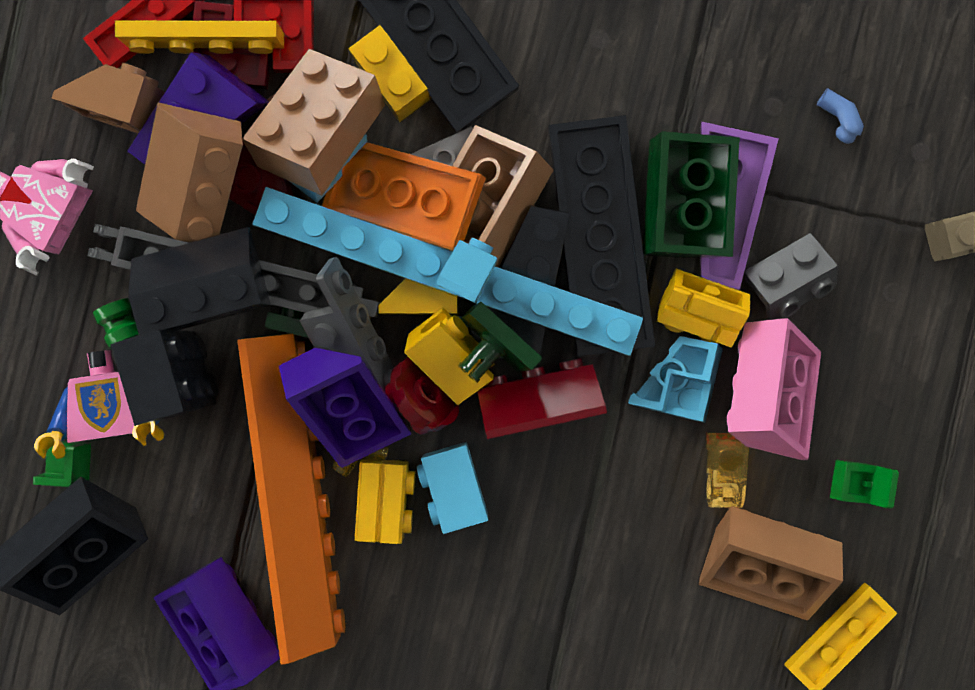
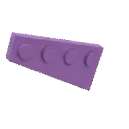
M701 122V134L740 137L733 257L700 258V277L740 290L779 138Z

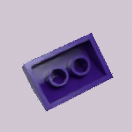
M313 348L279 365L286 400L341 468L411 435L410 428L360 356Z
M222 557L203 566L153 597L209 690H231L246 685L280 659L275 637L263 626L257 616L255 604L244 595L237 583L236 573L230 565L224 562Z

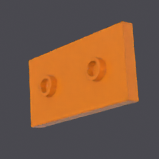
M367 142L342 168V177L325 194L322 206L453 251L459 240L463 242L465 240L486 178L479 173Z

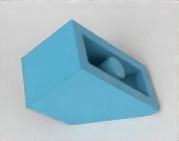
M472 237L469 243L459 240L435 284L477 304L498 261L497 257L491 255L493 247Z

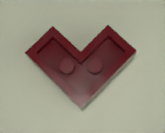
M195 1L193 21H234V5ZM194 48L193 53L211 56L251 88L268 90L271 53L257 54L250 52L248 48H233L232 53L218 54L210 52L209 48Z

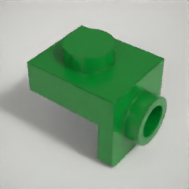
M836 460L830 498L839 501L872 504L891 509L894 507L899 472L895 469L867 463Z

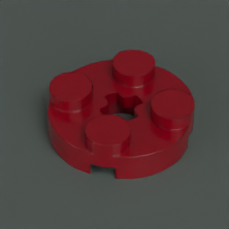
M409 357L394 367L390 382L385 387V393L410 422L411 427L416 433L425 435L429 431L437 432L457 418L459 405L454 406V401Z

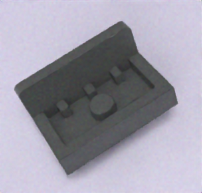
M809 233L744 271V279L766 306V316L768 319L775 320L780 317L787 318L800 309L801 305L813 298L820 299L828 295L837 284L838 265L814 236Z

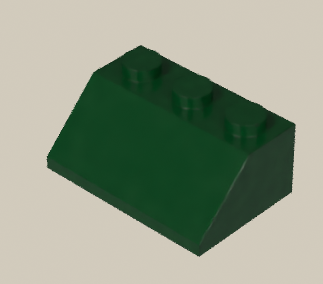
M662 131L649 140L644 255L677 258L733 257L740 137Z

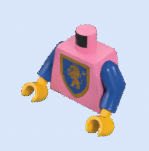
M111 350L87 353L90 376L69 379L68 387L62 393L47 433L40 435L36 439L34 448L43 459L46 457L47 450L53 446L52 454L56 459H60L65 456L66 449L61 440L66 438L67 443L133 434V437L145 446L147 444L146 437L150 432L157 441H161L164 438V432L157 425L159 420L134 426L119 372H114Z

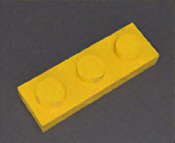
M863 583L784 665L809 690H822L897 615V612L868 584Z

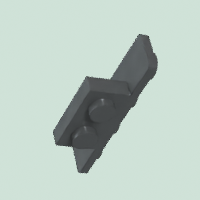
M337 257L328 259L316 276V280L330 306L305 312L300 319V323L314 348L360 356L385 392V387L390 382L391 373L394 369L386 352L385 343L377 335L369 319L366 306L360 302L352 286L349 273L343 269Z

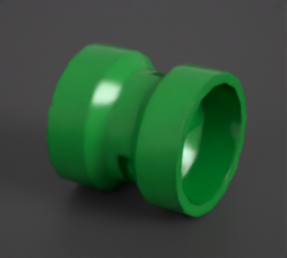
M129 298L108 303L93 312L97 324L103 326L106 332L104 340L109 349H112L110 345L112 343L139 336Z

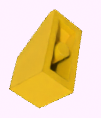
M405 278L378 305V313L433 315L443 307L450 315H459V297Z

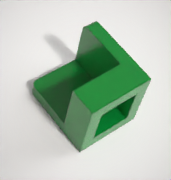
M61 441L66 449L65 456L60 459H56L52 454L53 446L50 447L46 452L45 473L33 476V485L69 487L80 477L89 481L91 443H67V441Z

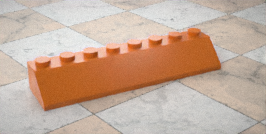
M295 334L237 340L281 665L289 664L335 647L341 633H345L343 609H337L336 594H340V578L338 571H332L330 556L335 555V540L332 532L327 533L325 518L330 517V503L328 495L322 494L320 479L325 478L324 460L322 456H317L315 441H318L317 437L286 400L279 365L309 351L307 341H301V336Z

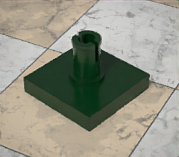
M481 301L471 307L461 318L482 339L463 362L458 364V367L464 373H468L480 359L479 364L468 375L476 383L480 381V378L500 356L517 372L531 371L542 359L535 350Z

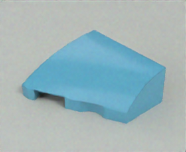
M680 336L670 347L669 354L663 362L657 363L651 370V376L636 394L633 392L628 404L705 423L723 349L718 343Z

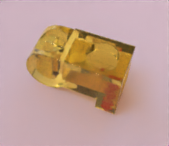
M706 433V449L708 450L706 493L709 507L730 508L733 506L742 508L746 495L749 447L745 446L730 433Z

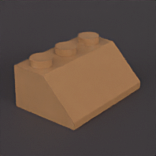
M158 102L136 211L175 240L191 243L219 235L243 145L241 121Z
M475 125L452 165L482 174L486 178L464 242L469 243L472 237L493 247L491 255L497 257L498 261L495 266L499 268L515 240L530 206H534L554 170L537 151Z
M731 506L716 527L699 579V585L808 621L843 582L842 542Z

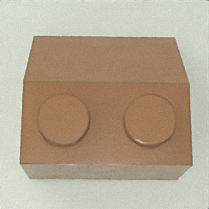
M122 63L121 69L105 64L54 90L52 99L82 116L138 134L165 92L158 88V81L147 77V72L138 67Z

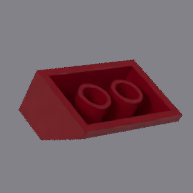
M582 358L560 362V370L545 373L544 366L533 368L531 371H521L522 378L507 381L506 374L493 377L491 382L478 390L487 439L606 414V405L593 364L583 365Z

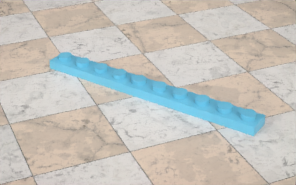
M265 187L253 221L254 226L463 298L435 284L452 251ZM496 266L477 302L481 301L489 308L627 356H631L643 318Z

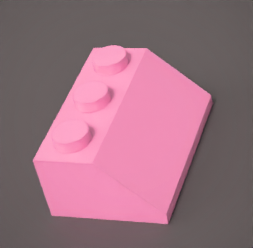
M788 318L747 322L743 327L742 338L738 342L739 360L737 373L732 381L734 393L732 406L727 414L728 432L747 447L799 460H808L821 351Z

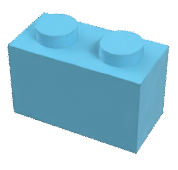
M463 442L423 454L421 457L422 465L417 466V472L422 488H430L433 502L428 503V510L433 525L440 524L442 533L445 534L488 521L487 508L468 443Z

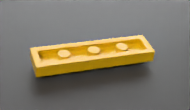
M115 20V37L125 44L130 51L135 53L149 54L154 52V48H169L174 53L189 54L194 52V48H209V51L213 53L229 54L233 52V48H248L252 53L269 54L273 52V48H284V32L277 21Z

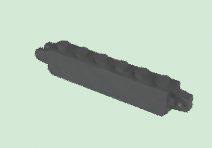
M95 224L94 233L110 239L117 238L114 253L95 247L89 248L87 256L109 261L113 266L131 270V259L188 243L121 226L120 229ZM259 260L272 305L304 313L330 306L316 280L318 274ZM352 283L360 302L366 306L369 316L377 318L380 302L361 298L363 288L356 287L357 285Z

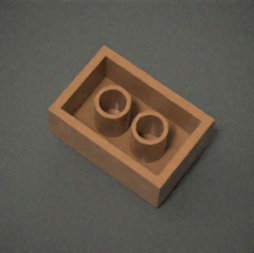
M308 49L242 138L257 167L322 196L385 106L376 76Z

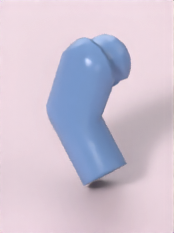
M827 88L820 97L817 106L838 117L841 125L836 129V137L846 144L853 143L856 136L862 134L864 128L858 110L854 103Z

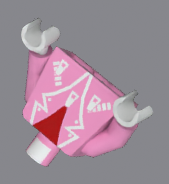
M77 159L37 161L31 168L19 165L15 168L11 177L0 171V219L3 221L2 230L17 254V267L37 275L39 273L36 271L37 262L40 259L47 262L50 258L49 255L39 251V249L45 252L60 254L93 190L87 188L88 183L83 181V176L88 169L93 171L94 166Z

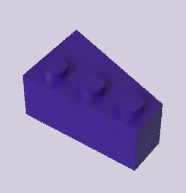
M191 52L159 103L241 121L242 126V123L255 113L265 109L269 101L211 56ZM157 106L127 150L143 164L146 162Z

